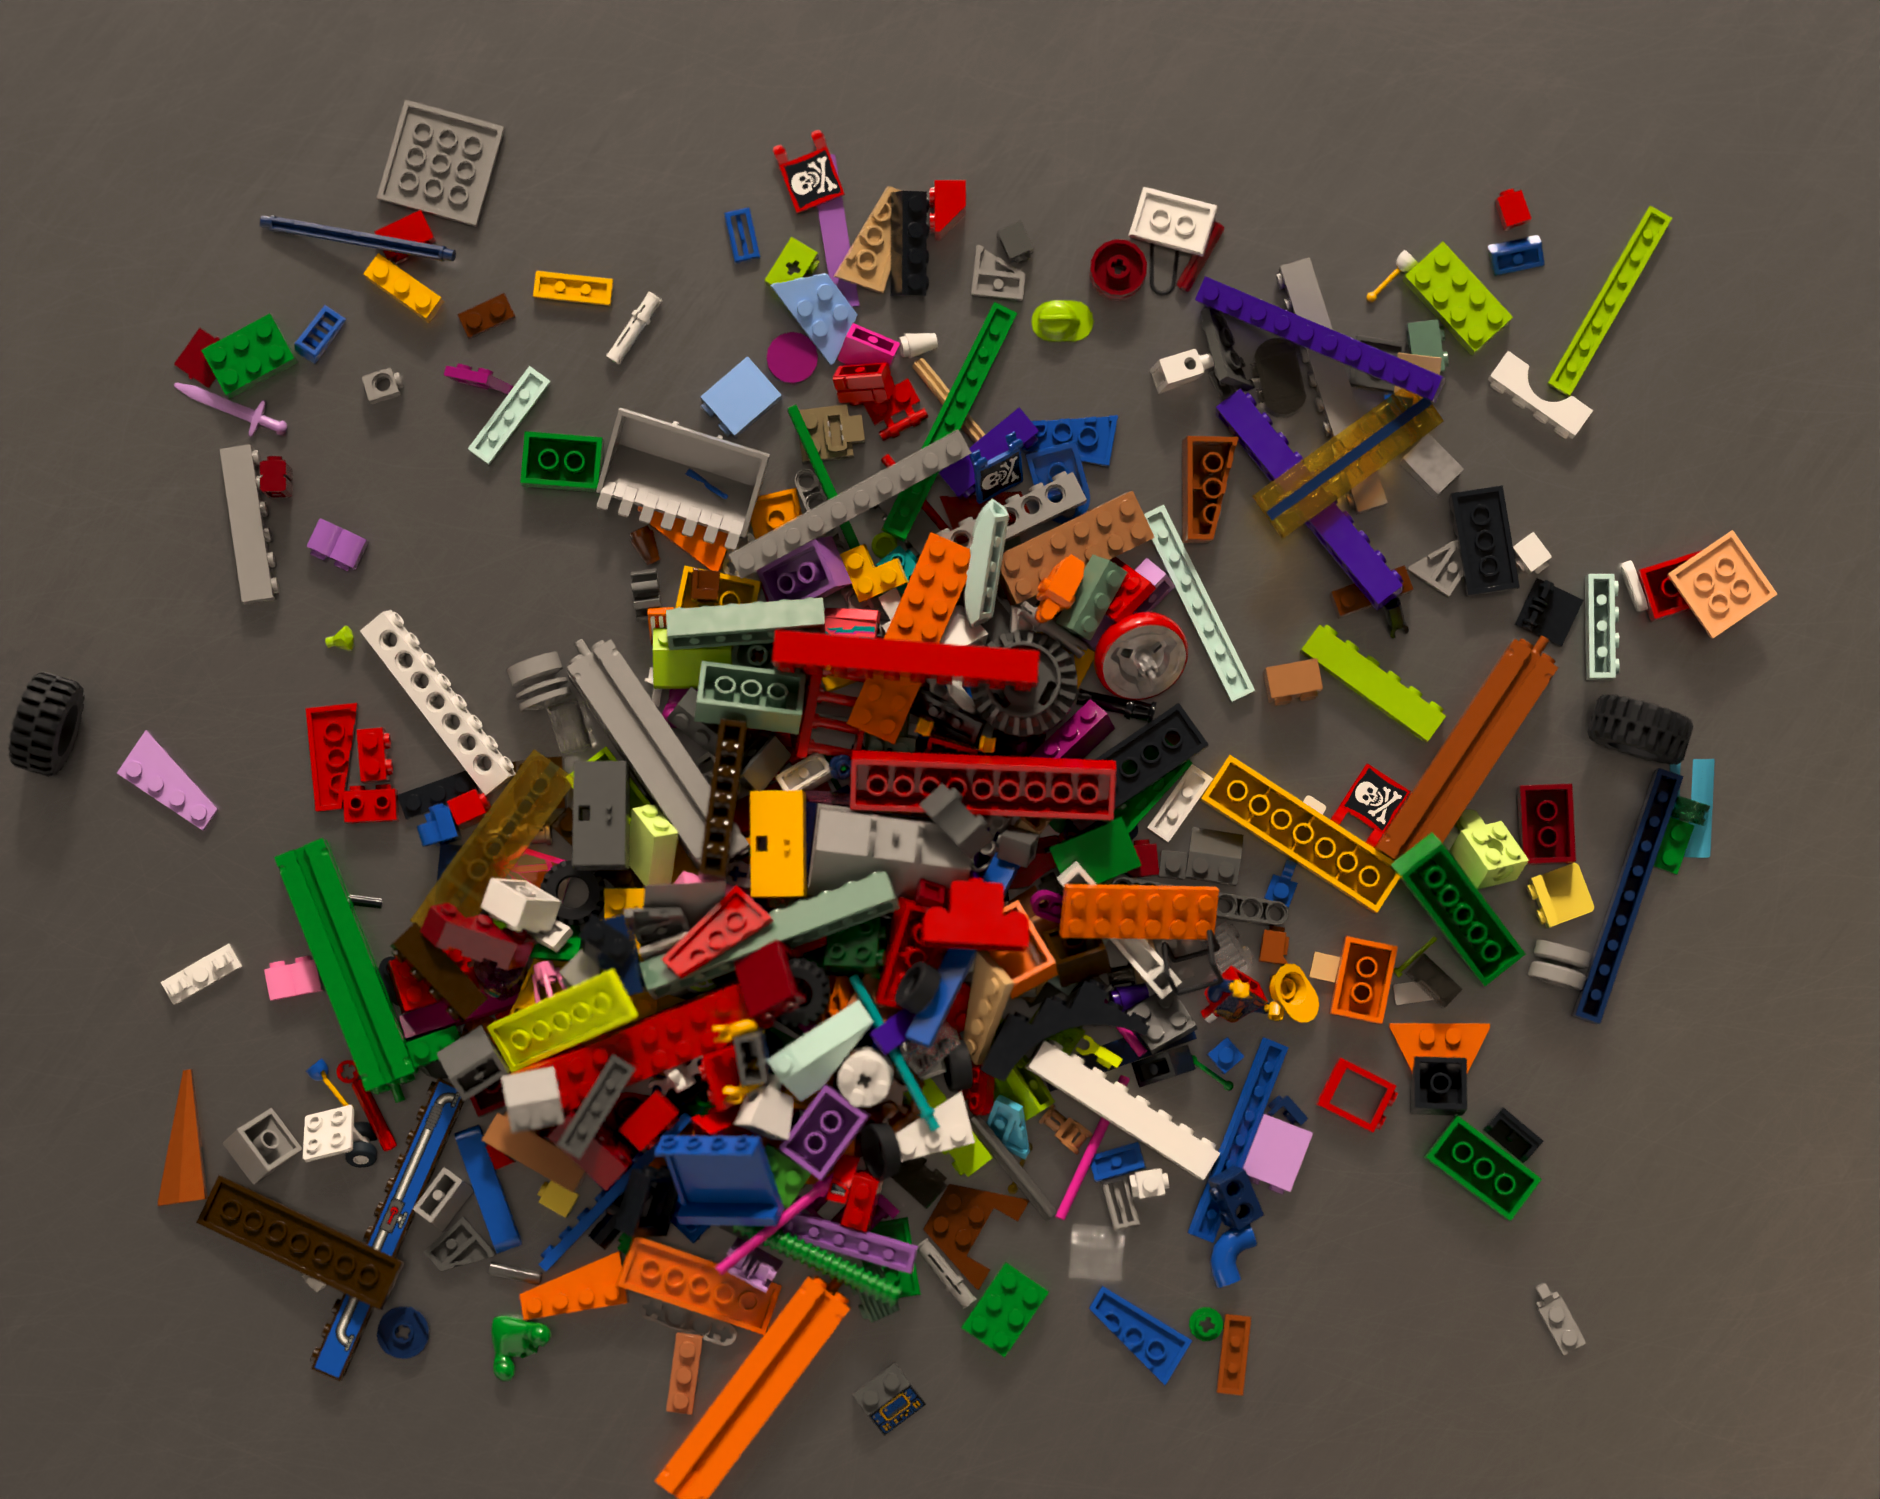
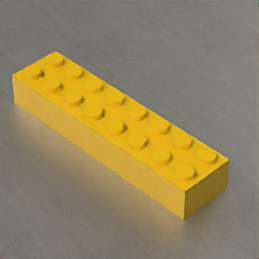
M1231 755L1228 756L1200 801L1374 914L1379 911L1400 878L1391 866L1395 861Z

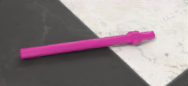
M1120 1075L1117 1082L1127 1087L1130 1079ZM1102 1117L1055 1215L1060 1220L1065 1221L1110 1124L1109 1121Z
M833 1173L823 1181H817L812 1185V1190L784 1211L776 1226L764 1227L715 1267L716 1270L723 1275L818 1197L823 1198L828 1193Z

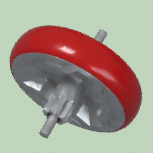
M1155 612L1131 614L1118 623H1113L1099 639L1094 653L1096 675L1101 684L1117 697L1127 700L1152 698L1169 689L1183 673L1188 660L1187 639L1179 625L1163 614ZM1156 642H1160L1161 645H1159L1154 651H1152L1150 646L1155 644ZM1124 648L1128 650V656L1121 654Z

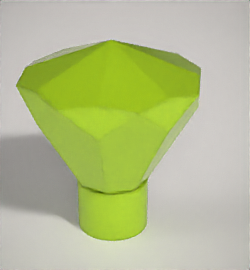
M344 626L334 636L327 637L325 643L328 648L336 646L345 650H353L354 636L349 626Z

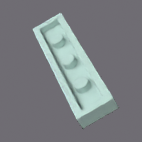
M529 366L474 439L468 450L490 465L550 385L551 381Z

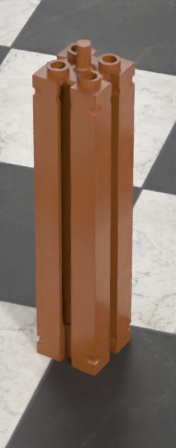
M1541 635L1534 646L1522 638L1519 641L1514 639L1508 645L1374 847L1376 850L1396 861L1431 832L1442 843L1444 842L1559 668L1554 665L1556 661L1552 657L1542 653L1550 640Z

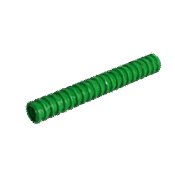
M734 1225L733 1232L737 1233L739 1231L741 1236L747 1235L750 1240L766 1226ZM781 1228L763 1242L764 1247L770 1246L772 1251L776 1249L779 1254L785 1253V1257L789 1258L791 1256L793 1261L799 1260L802 1265L806 1263L808 1268L814 1267L816 1272H819V1270L823 1271V1275L829 1274L831 1279L835 1277L837 1282L840 1283L844 1281V1285L848 1286L850 1284L852 1289H860V1293L867 1292V1296L873 1295L875 1300L881 1299L884 1304L888 1302L890 1307L896 1305L902 1293V1286H894V1282L888 1283L886 1278L880 1279V1275L876 1274V1276H873V1272L869 1271L867 1273L865 1268L861 1267L859 1269L856 1264L852 1266L850 1261L844 1262L842 1257L836 1258L833 1253L829 1255L827 1250L821 1251L819 1246L815 1248L812 1243L806 1244V1240L802 1239L800 1241L798 1236L792 1237L789 1232L785 1234Z

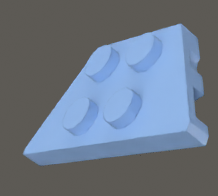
M827 273L773 283L771 285L773 290L827 362L832 365L858 314Z

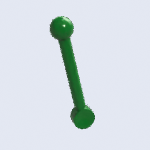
M1191 1055L1195 1066L1221 1083L1225 1090L1230 1091L1233 1089L1234 1084L1232 1081L1224 1080L1197 1061L1195 1055Z

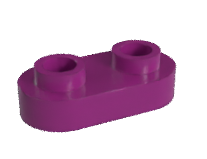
M1049 890L1036 892L1030 899V906L1034 914L1040 918L1058 924L1061 923L1063 895Z

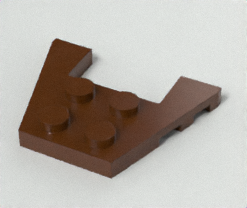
M948 1184L923 1230L968 1281L979 1290L990 1269L971 1259L967 1254L994 1208L1018 1222L1029 1201L1023 1198Z

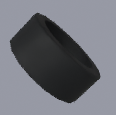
M923 961L915 963L906 972L898 985L895 994L897 1005L912 1014H918L923 1011L934 998L941 981L940 972Z
M956 1040L955 1047H953V1043L950 1041V1051H948L946 1042L943 1043L946 1052L943 1056L946 1072L943 1075L946 1085L951 1092L970 1089L973 1085L972 1063L964 1040Z

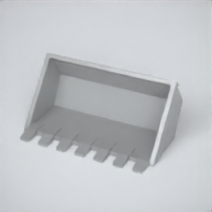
M619 408L596 493L600 494L596 507L607 511L611 499H619L622 501L618 515L629 517L633 504L641 506L643 509L639 521L650 524L654 511L664 514L660 527L669 531L672 530L676 518L686 520L682 535L693 537L697 524L707 527L703 541L710 544L715 543L718 531L728 534L724 547L735 551L739 539H745L771 454L724 440L722 435L714 437L679 426L677 421H674L672 424L625 408ZM688 469H692L709 484L726 493L728 498L724 499L708 490L704 483L685 475Z
M818 804L807 895H811L812 899L823 891H833L843 887L847 882H857L867 878L868 875L874 872L886 871L892 881L897 900L899 897L916 901V884L920 878L944 885V905L942 908L947 911L948 889L955 880L968 881L972 858L970 859L931 818L872 810H850L849 807Z

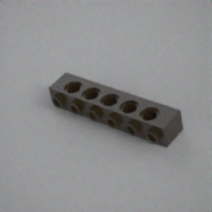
M720 719L698 873L699 879L726 881L747 722Z

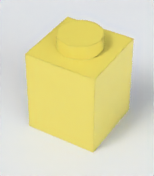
M552 1180L549 1183L545 1181L537 1194L541 1197L539 1200L540 1204L565 1218L569 1216L580 1196L577 1192L573 1193Z

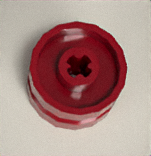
M1114 239L1103 243L1095 251L1090 264V280L1093 288L1100 296L1112 301H1123L1137 294L1145 282L1147 262L1144 253L1136 244L1128 240ZM1119 267L1123 271H1121V274H1116L1114 268Z

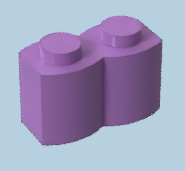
M320 518L307 547L312 550L310 555L323 561L326 557L335 560L334 566L348 572L349 567L356 570L369 542Z

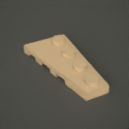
M890 186L886 187L833 277L878 293H884L891 270V192L901 190Z
M986 950L977 951L963 1036V1040L970 1053V1058L975 1065L983 1063L990 1049L1014 985L1011 978Z

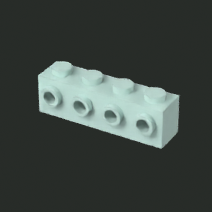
M1588 574L1585 576L1586 681H1612L1616 678V674H1619L1620 664L1619 659H1616L1615 648H1619V633H1615V622L1619 621V608L1615 607V596H1618L1619 585L1618 581H1615V574Z

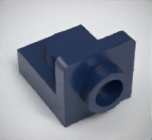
M1278 1095L1268 1104L1271 1108L1267 1112L1269 1116H1273L1283 1107L1285 1111L1282 1114L1292 1125L1297 1123L1301 1126L1309 1119L1288 1095L1284 1098Z

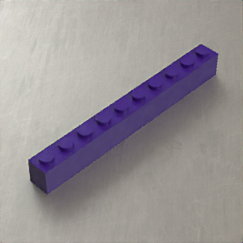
M1206 276L1195 298L1200 304L1434 403L1437 402L1446 381L1441 375Z
M1239 389L1216 406L1215 415L1234 437H1239L1238 443L1280 494L1286 498L1317 476V474L1306 469L1302 456L1297 451L1293 453L1287 446L1289 441L1281 432L1277 433L1272 427L1273 422L1265 412L1261 414L1255 407L1257 403L1249 393L1245 394ZM1319 486L1294 504L1292 508L1378 611L1402 593L1403 585L1401 583H1403V579L1396 570L1391 571L1385 564L1387 560L1379 550H1373L1369 545L1370 539L1362 530L1358 531L1354 527V520L1346 510L1343 512L1336 505L1338 501L1330 491L1325 492Z

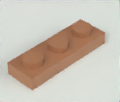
M679 1332L676 1334L666 1408L668 1412L693 1414L703 1336Z

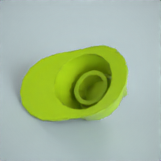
M1058 300L1044 302L1039 305L1032 315L1031 323L1036 335L1044 341L1074 342L1082 340L1089 335L1093 329L1094 319L1091 310L1082 302Z

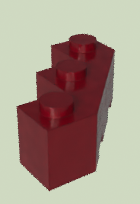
M450 903L430 906L420 930L438 948L447 950L448 947L461 950L462 956L480 962L486 958L497 962L496 967L505 970L526 966L536 942L526 929H522L521 932L510 928L500 929L485 914L465 918Z

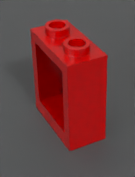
M1340 1057L1315 1105L1374 1133L1375 1129L1380 1130L1387 1116L1383 1115L1387 1105L1392 1107L1398 1095L1394 1091L1397 1085ZM1346 1069L1386 1088L1370 1123L1330 1104Z

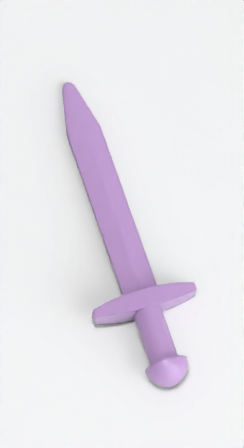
M182 383L174 384L175 388L194 400L251 422L249 428L250 437L255 434L259 425L276 431V435H283L287 431L285 421L279 422L264 416L265 400L260 402L255 411L197 386Z

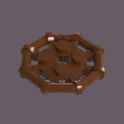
M888 1053L887 1055H888L889 1058L891 1059L892 1064H893V1067H894V1071H895V1070H896V1066H895V1064H894L892 1058L890 1057V1055H889V1053ZM906 1062L922 1092L925 1086L924 1079H920ZM841 1066L833 1073V1087L840 1091L838 1087V1074ZM895 1072L890 1089L882 1101L872 1106H860L871 1114L869 1119L887 1123L895 1134L920 1119L919 1114H921L912 1095L910 1105L903 1103L904 1092L909 1090L906 1084L896 1077ZM898 1111L905 1114L904 1117L892 1125L890 1118Z

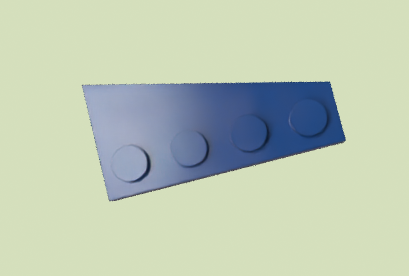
M1118 415L1031 421L1040 432V435L1037 436L1039 441L1028 450L1024 447L1021 449V452L1030 453L1076 440L1083 463L1109 467Z

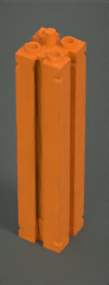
M817 1275L814 1279L809 1276L657 1477L656 1483L678 1499L709 1498L851 1309L847 1305L850 1300L838 1291L844 1281H841V1283L837 1282V1278L834 1277L831 1283L828 1284Z

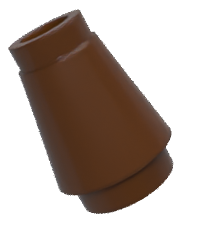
M648 525L629 533L631 537L629 541L643 561H645L646 566L660 560L653 530L650 531Z

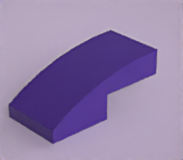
M902 1009L869 1034L884 1055L907 1040L906 1034L916 1014Z

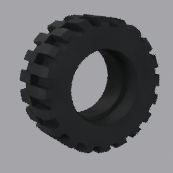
M47 672L38 673L33 676L32 681L28 683L27 689L21 697L20 704H18L17 713L12 724V731L10 732V743L8 746L10 752L8 756L15 767L47 777L57 775L62 770L64 763L69 758L70 751L73 749L84 710V689L79 682Z
M1605 694L1601 695L1596 701L1588 728V736L1591 741L1621 753L1658 763L1678 765L1685 758L1693 724L1692 720L1670 709L1637 699Z

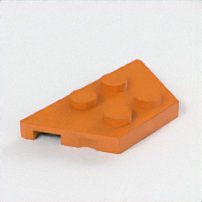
M1389 1023V1029L1398 1043V1047L1405 1057L1411 1073L1414 1056L1467 1058L1468 1074L1490 1029V1023Z

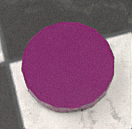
M788 332L779 335L772 341L768 348L766 359L769 370L778 380L783 383L796 384L804 382L814 373L817 368L818 354L816 346L810 338L802 333Z

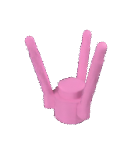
M544 961L533 966L535 974L531 976L534 983L535 1003L540 1002V985L542 987L545 986L548 998L553 996L551 985L556 983L555 978L558 980L563 991L568 989L561 982L563 977L559 973L560 968H555L553 961Z

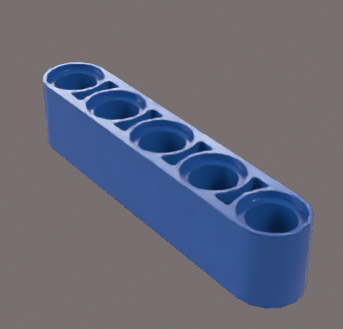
M478 1124L454 1133L496 1253L499 1254L521 1246L522 1241L501 1181L486 1149L487 1143L482 1141L484 1134L481 1126Z

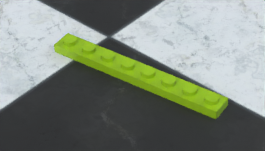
M1652 206L1648 207L1547 385L1568 397L1571 396L1672 220L1670 216Z

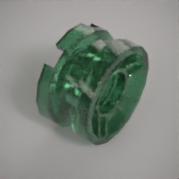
M1677 796L1671 816L1704 826L1706 822L1704 816L1705 813L1709 812L1710 806Z

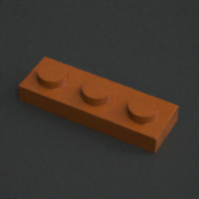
M1225 1314L1217 1393L1243 1396L1252 1318L1250 1316Z

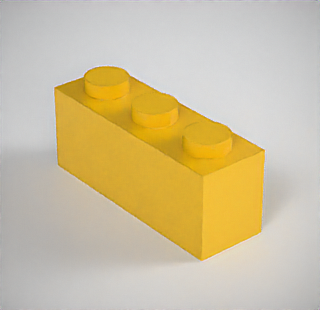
M379 253L363 273L367 280L428 323L431 322L444 304L443 299Z

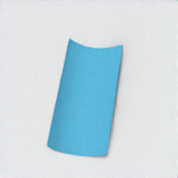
M1693 759L1691 809L1688 823L1694 825V829L1684 857L1709 858L1711 855L1715 759ZM1681 763L1678 765L1670 764V772L1680 775ZM1680 789L1670 816L1679 820Z

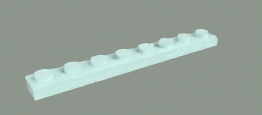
M1162 505L1145 513V518L1155 537L1151 540L1171 581L1175 585L1184 608L1231 703L1255 692L1165 506Z

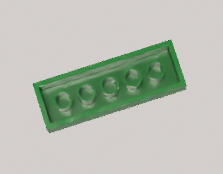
M1432 832L1391 864L1392 868L1474 976L1484 986H1487L1526 955L1444 844Z

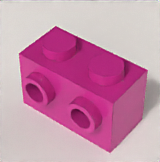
M853 323L845 337L837 360L846 365L887 362L891 369L900 343Z

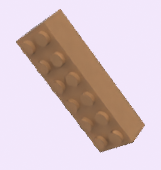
M1130 491L1004 551L999 582L1010 605H1016L1039 593L1037 588L1043 578H1047L1053 567L1070 554L1083 561L1085 569L1092 554L1110 560L1155 537L1134 492Z

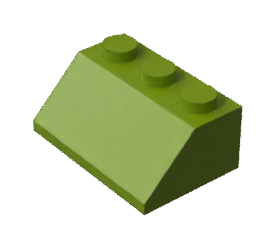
M653 628L654 689H690L691 687L698 689L702 661L733 665V645L669 650L667 628Z

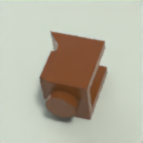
M1269 926V930H1263L1259 962L1279 965L1288 964L1283 956H1287L1290 937H1286L1284 927Z

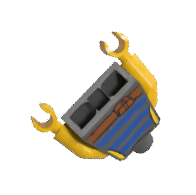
M744 1020L730 1026L713 1027V1030H719L720 1032L719 1038L714 1039V1041H730L734 1037L741 1083L739 1088L732 1086L724 1088L723 1093L730 1094L725 1100L726 1102L738 1104L742 1101L743 1094L747 1095L764 1083H768L770 1065L767 1060L770 1056L765 1028H758L757 1024L752 1020Z

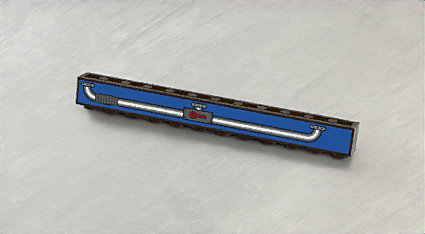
M440 1078L436 1082L432 1081L428 1088L426 1096L430 1098L426 1107L422 1105L417 1113L416 1120L419 1123L416 1130L411 1129L407 1136L405 1144L409 1146L405 1155H399L394 1167L398 1169L395 1178L390 1177L384 1189V1192L388 1193L384 1203H378L373 1215L377 1217L374 1226H369L363 1237L367 1245L394 1258H397L416 1212L413 1208L426 1192L465 1102L452 1083ZM345 1293L341 1300L337 1298L331 1313L335 1314L331 1324L326 1323L320 1336L324 1338L320 1348L316 1347L311 1356L310 1362H313L311 1369L338 1381H343L375 1307Z

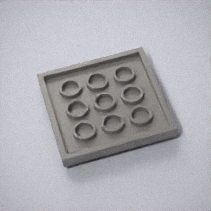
M405 100L377 199L477 227L505 128L500 125Z

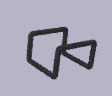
M1207 930L1208 949L1176 958L1168 943H1162L1165 978L1175 995L1179 996L1216 986L1224 981L1215 964L1214 952L1220 950V945L1212 930ZM1209 954L1210 965L1218 980L1178 990L1170 976L1169 958L1173 963Z

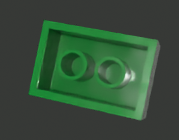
M270 313L201 350L222 390L229 399L242 394L298 363L274 317Z
M525 431L521 485L533 488L596 492L603 465V437Z
M1005 1262L961 1328L1005 1358L1049 1291Z

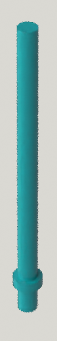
M855 974L849 978V981L862 1005L874 1021L875 1029H877L884 1021L859 975ZM898 1047L894 1048L889 1052V1055L921 1112L919 1114L920 1118L926 1121L930 1131L933 1132L940 1128L933 1114L935 1110L933 1107H929Z

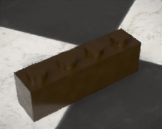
M414 922L390 945L393 949L391 954L401 964L405 962L411 968L409 973L419 983L423 981L429 987L427 992L437 1002L441 1000L447 1006L445 1010L455 1021L459 1019L463 1022L488 998L441 948L433 945L420 932L421 927Z

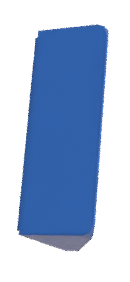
M1537 235L1488 246L1494 276L1545 265L1542 241Z

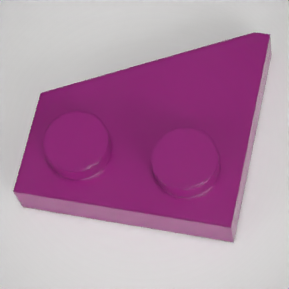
M457 364V367L446 365L444 376L456 382L486 390L489 388L495 389L504 395H508L514 387L494 377L493 371L484 368H478L477 372L472 371L470 366Z

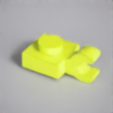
M1083 1035V1038L1089 1042V1047L1085 1050L1076 1047L1075 1049L1079 1054L1088 1055L1093 1053L1098 1056L1096 1061L1108 1069L1112 1065L1118 1068L1123 1060L1121 1057L1096 1043L1090 1036Z

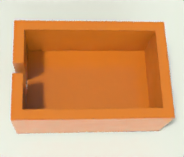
M1018 900L1003 908L1004 916L1012 911H1019L1027 916ZM1028 916L1029 947L1025 953L987 951L1014 982L1010 993L1011 999L1058 975L1056 962Z

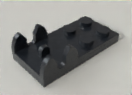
M1503 485L1451 493L1449 496V506L1454 514L1453 529L1458 538L1467 596L1519 589Z

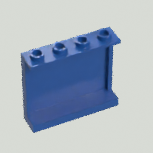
M662 1136L654 1154L655 1156H665L682 1204L677 1215L679 1224L777 1225L784 1206L760 1137Z

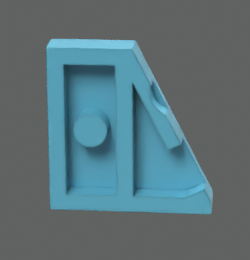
M999 1094L986 1123L1009 1152L1025 1160L1030 1153L1023 1106Z

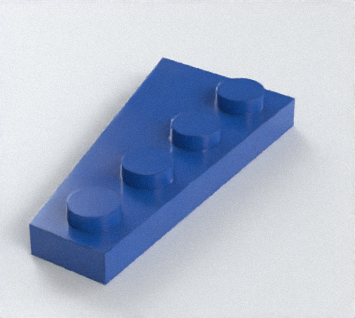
M1102 1286L1089 1309L1166 1386L1192 1340Z

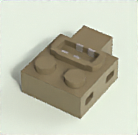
M847 404L799 410L822 462L854 458L852 445L865 443L862 415L849 416ZM800 440L802 463L810 464L811 462Z

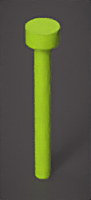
M1435 936L1431 938L1399 968L1395 967L1393 969L1394 975L1398 978L1403 975L1401 972L1433 945L1437 938Z

